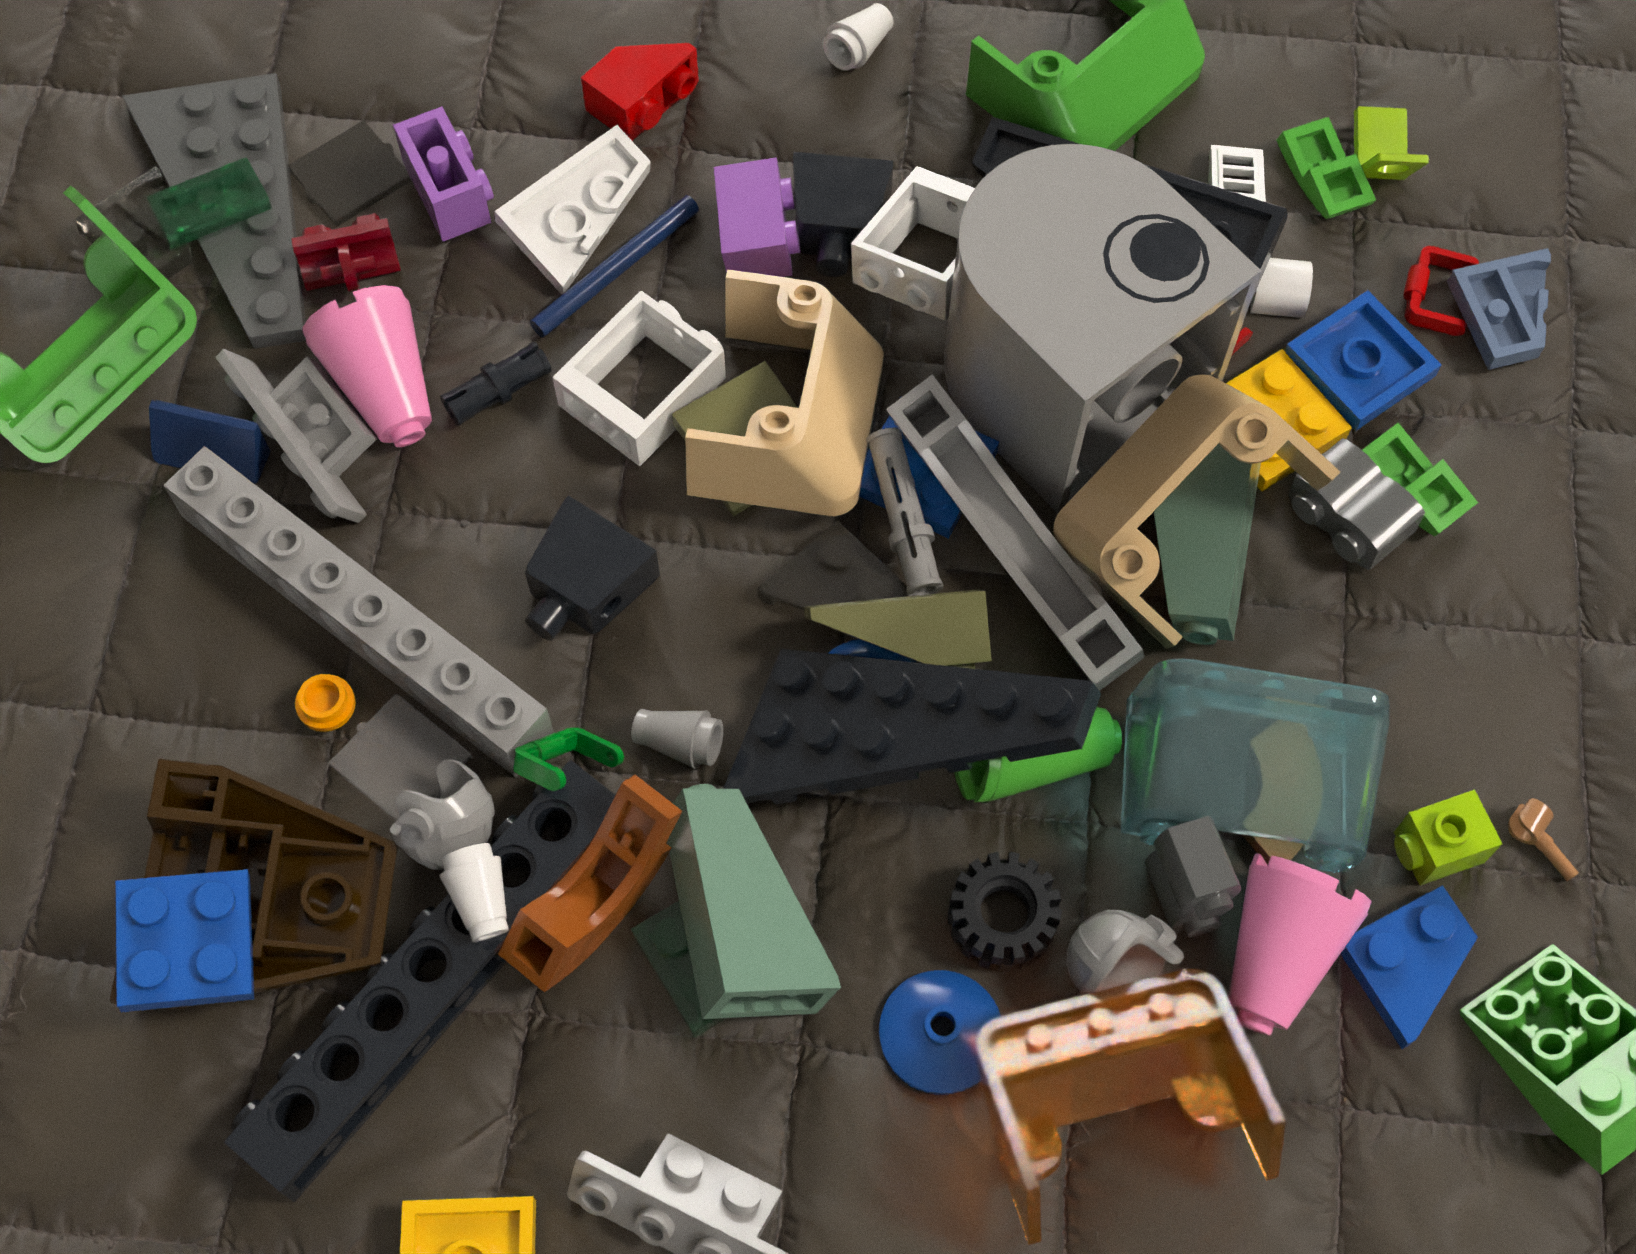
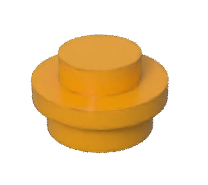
M319 674L307 679L300 687L295 699V709L302 723L308 728L320 732L333 731L343 726L353 715L356 705L355 695L350 685L341 677L330 674Z

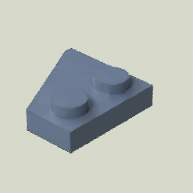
M1548 248L1455 269L1447 281L1488 370L1536 359L1545 347L1546 324L1543 320V314L1548 308L1549 290L1545 289L1546 270L1551 263V253Z

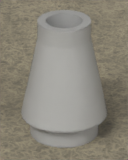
M640 709L633 721L631 738L633 743L645 745L696 769L701 764L712 766L717 760L723 741V722L720 719L711 718L709 711H650Z

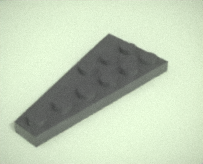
M273 73L122 95L128 110L136 122L150 152L154 156L253 348L257 349L306 341L302 328L306 323L301 272L291 238L297 237L282 93L277 74Z

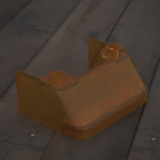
M1183 969L1000 1016L988 1021L978 1032L976 1038L977 1064L997 1154L1029 1245L1041 1242V1200L1038 1181L1053 1174L1060 1165L1062 1142L1057 1128L1175 1097L1184 1118L1200 1130L1221 1132L1242 1126L1266 1181L1279 1178L1286 1120L1223 986L1210 973L1198 969Z

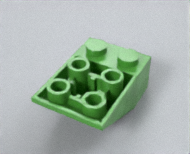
M1552 944L1460 1009V1016L1552 1132L1598 1173L1603 1175L1636 1150V1010Z

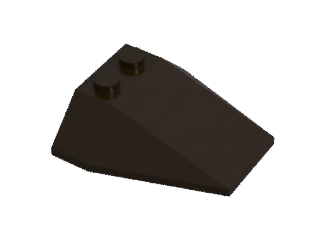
M158 759L147 812V819L152 828L153 835L144 878L248 869L251 895L254 993L360 971L380 965L398 846L394 841L224 766ZM116 970L110 995V1002L113 1004H117ZM191 1006L172 1007V1008H166V1009H176V1010H177V1009L187 1008V1007H191Z

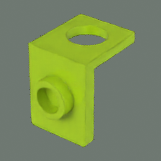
M1359 106L1354 110V154L1357 155L1366 178L1404 180L1429 164V155L1407 154V109Z

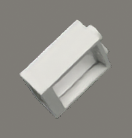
M917 166L851 243L853 283L864 287L868 291L879 293L906 304L917 311L928 313L946 321L949 317L955 259L944 273H940L895 255L893 252L917 223L958 238L960 220L965 204L975 188Z
M640 291L553 376L558 406L639 466L676 430L672 421V413L713 391L726 379L724 350L720 342L705 330L698 332L684 322L680 314L669 303L662 300L657 302L643 291ZM647 336L693 371L646 419H643L597 384Z

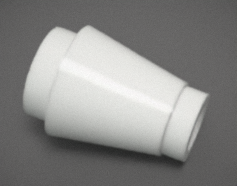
M875 3L858 13L832 24L823 41V49L828 60L841 70L847 71L852 68H861L888 31L892 29L894 24L892 14L884 5Z
M482 843L464 847L443 856L441 860L445 871L440 874V878L466 929L469 930L472 942L487 940L509 931L506 922L507 914L501 857L493 856L490 844Z

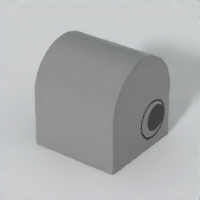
M1083 144L1050 145L1023 152L998 165L978 183L965 204L961 216L944 353V371L949 392L955 405L976 431L999 441L998 453L1058 514L1183 381L1189 377L1201 374L1210 375L1223 381L1262 270L1152 169L1127 155L1110 149Z

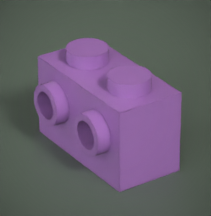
M443 107L394 124L393 128L403 164L442 242L491 223L487 201L494 199L490 183L483 169L475 171L471 163L474 157L468 140L462 130L455 132Z
M777 157L714 167L721 253L726 272L727 270H736L778 277L793 276L790 254L800 253L796 221L787 222L786 211L795 210V200L791 177L781 179Z

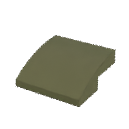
M764 361L672 413V421L684 441L687 428L745 437L748 422L751 416L759 409L772 405L795 408L797 406L769 365ZM722 500L732 516L752 506L750 504Z

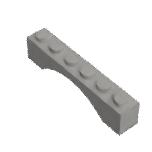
M933 375L929 376L886 409L896 426L1087 679L1092 681L1099 691L1144 658L1143 649L1046 528Z

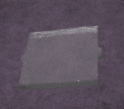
M396 693L368 723L361 722L357 725L358 733L328 763L336 772L397 821L400 816L396 805V797L402 791L419 792L429 797L440 799L441 791L436 775L437 766L443 760L450 759L466 765L472 759V755Z

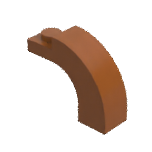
M637 775L622 782L596 835L585 852L557 884L519 910L498 955L543 992H546L563 980L603 943L647 889L671 850V847L666 842L683 811Z

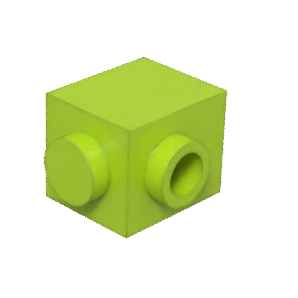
M1475 789L1409 812L1394 831L1396 836L1394 845L1397 856L1407 870L1413 871L1420 886L1483 864L1502 845Z

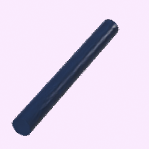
M685 195L530 320L533 330L542 338L547 336L698 213L699 207L695 200L689 195Z

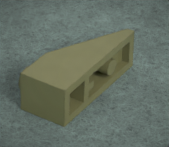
M966 590L804 606V616L808 620L920 663L975 669V663L992 661L986 593L983 590Z

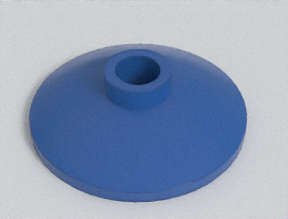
M933 970L912 976L892 992L882 1010L879 1024V1040L881 1050L888 1065L901 1080L911 1087L926 1093L947 1095L965 1091L978 1084L989 1074L997 1062L1002 1048L1003 1023L995 1001L979 983L957 972ZM941 1016L947 1017L952 1021L954 1031L948 1036L935 1034L931 1028L933 1019Z

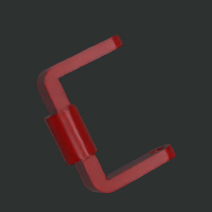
M1426 246L1421 250L1415 265L1410 266L1403 293L1404 299L1407 300L1404 314L1405 319L1408 323L1453 336H1461L1465 333L1467 325L1464 320L1420 308V303L1425 299L1430 276L1428 266L1432 264L1455 270L1477 265L1479 260L1470 255L1435 246Z

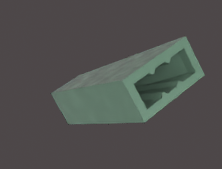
M1219 444L1154 510L1168 613L1173 628L1185 640L1201 645L1214 644L1217 642V639L1234 641L1261 463L1248 464L1240 462L1233 458Z
M698 784L689 788H683L673 802L683 812L670 834L667 844L671 847L669 854L702 1018L717 1019L817 1014L841 988L839 977L740 790L716 789L713 785Z

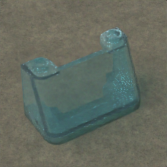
M1168 659L1157 663L1127 698L1121 833L1140 836V840L1143 843L1154 845L1155 839L1167 828L1211 816L1217 831L1304 844L1305 857L1316 862V867L1319 870L1335 873L1352 870L1367 855L1390 724V699L1388 695L1380 690L1194 659Z

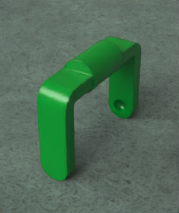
M567 728L517 747L515 749L513 771L550 791H557L566 784L565 774L561 769L545 761L574 750L613 768L623 763L624 753L619 746L584 729Z

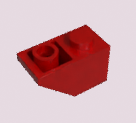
M690 43L616 46L581 77L585 110L610 129L618 125L633 141L644 130L652 129L666 110L679 99L688 97L699 82L697 48Z

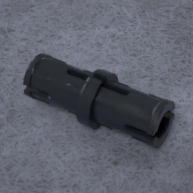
M533 341L514 355L495 365L489 362L480 367V374L459 387L440 395V400L450 418H453L454 423L460 426L465 421L474 417V415L498 402L501 405L513 399L511 394L530 382L552 372V368L543 350L539 349L538 344Z

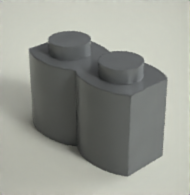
M1342 438L1322 454L1340 471L1334 480L1317 491L1297 474L1288 497L1291 500L1294 512L1302 521L1310 525H1316L1329 533L1335 550L1342 558L1352 563L1356 562L1363 568L1370 570L1416 532L1425 515V511L1403 486L1383 475L1379 467L1364 451Z
M1206 816L1164 830L1154 841L1155 850L1144 861L1169 927L1175 933L1185 931L1187 937H1197L1219 928L1222 925L1220 917L1234 907L1232 899L1241 891L1240 883L1211 816Z

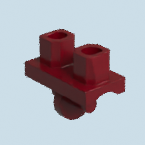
M375 213L356 217L352 226L331 230V228H327L323 224L303 229L302 236L291 238L292 248L301 270L306 291L346 283L348 292L360 290V279L401 271L388 219L380 220L379 216Z

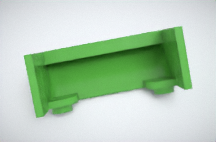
M1109 0L1132 18L1077 65L1063 54L1052 50L1036 51L1017 65L982 37L977 36L971 43L966 96L995 118L1075 143L1116 151L1198 79L1203 67L1205 51L1184 0Z
M72 186L68 187L63 194L104 233L88 248L83 262L87 278L103 296L25 370L9 356L0 352V433L25 456L40 463H51L65 457L192 336L197 323L195 309L189 300Z

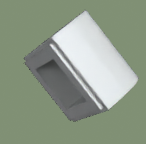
M1270 258L1251 301L1250 313L1304 318L1312 289V262Z

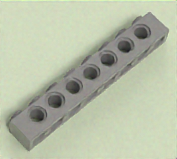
M204 446L164 484L169 496L185 520L515 778L518 776L513 771L515 749L528 742L554 733L546 707Z

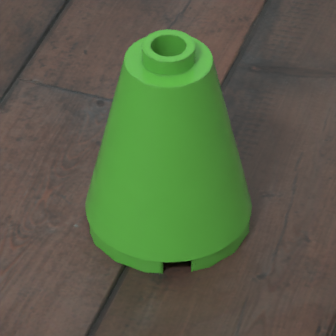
M1096 707L1082 749L1010 762L1006 756L972 762V769L954 772L956 782L962 796L966 800H974V803H987L1109 766L1114 755L1120 752L1122 745L1121 728L1118 721L1112 719L1110 713L1105 708Z

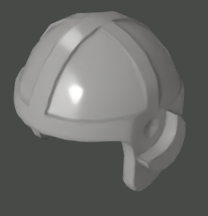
M452 759L443 760L436 768L441 798H432L414 791H402L396 797V805L400 817L390 828L391 837L397 846L401 847L416 862L433 870H444L441 860L443 856L464 847L487 843L491 835L493 816L495 814L492 796L487 792L477 774L461 762Z
M1105 910L1085 920L1072 935L1067 949L1066 965L1072 982L1080 990L1079 994L1091 1005L1101 1010L1102 1014L1098 1019L1110 1024L1115 1021L1125 1028H1132L1135 1023L1133 1004L1136 996L1161 975L1166 961L1172 964H1179L1183 960L1184 955L1173 943L1177 937L1175 932L1159 918L1149 915L1148 918L1144 919L1123 910Z

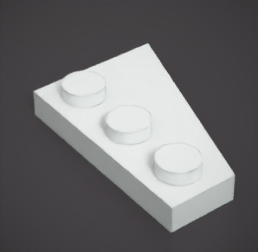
M616 125L495 211V222L563 295L650 172L651 161Z

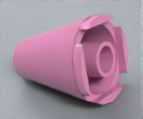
M381 285L354 291L353 294L357 302L340 309L336 300L325 304L312 314L302 327L307 346L381 442L394 443L395 447H405L421 440L426 435L424 429L430 425L432 418L410 302L405 298L403 291L396 286Z
M1255 854L1248 871L1228 1006L1239 1011L1235 1022L1266 1036H1271L1274 1027L1287 1030L1367 917L1372 901L1356 889L1351 900L1336 893L1335 891L1340 880L1325 873L1276 856H1271L1267 864L1261 854Z

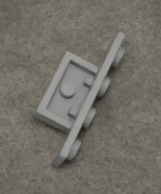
M223 349L216 356V359L227 373L224 377L226 384L236 395L248 401L256 412L252 416L253 421L257 422L259 428L266 435L276 439L284 450L281 458L285 465L297 476L304 478L312 488L313 492L310 494L312 502L330 518L334 519L339 516L359 523L367 514L339 476L377 438L321 363L306 357L274 389L253 361Z
M667 1134L640 1178L588 1151H582L575 1161L567 1197L579 1204L590 1214L605 1217L636 1233L642 1240L651 1245L661 1246L675 1254H789L759 1239L777 1207L782 1190L670 1134Z

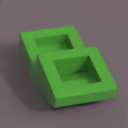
M1329 117L1283 131L1276 141L1298 184L1326 220L1371 205L1376 201L1357 155L1353 154L1346 157Z
M1399 423L1395 424L1362 450L1374 461L1383 475L1399 483L1418 501L1425 511L1419 527L1432 536L1441 533L1478 503L1444 459L1432 465Z

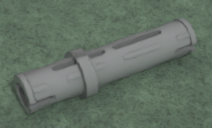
M898 428L878 430L870 434L866 441L872 454L880 492L892 533L888 536L890 548L893 552L898 553L907 585L908 596L935 594L943 588L931 547L935 536L932 526L925 524L915 482L903 446L902 433ZM892 469H894V471H895V475H896V478H897L898 486H899V489H900V493H901V497H902V502H901V503H900L899 495H898V492H897L896 484H895V481H894ZM907 522H909V528H910L911 536L913 537L914 545H915V548H916V552H917V557H916V558H915V555H914V549H913L912 541H911V539H910L909 532H908V529H907V525H906Z

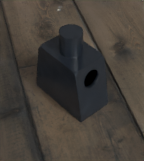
M794 152L793 193L800 252L817 255L816 270L820 274L827 277H840L847 272L848 260L852 258L851 243L891 197L892 160Z
M568 495L561 504L526 567L525 576L530 593L539 602L525 618V622L536 634L548 641H552L568 620H571L589 633L595 634L600 632L660 576L656 549Z

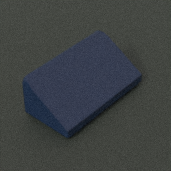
M152 400L149 405L151 452L155 462L182 468L205 446L252 483L256 484L259 481L271 451L257 422L160 400Z

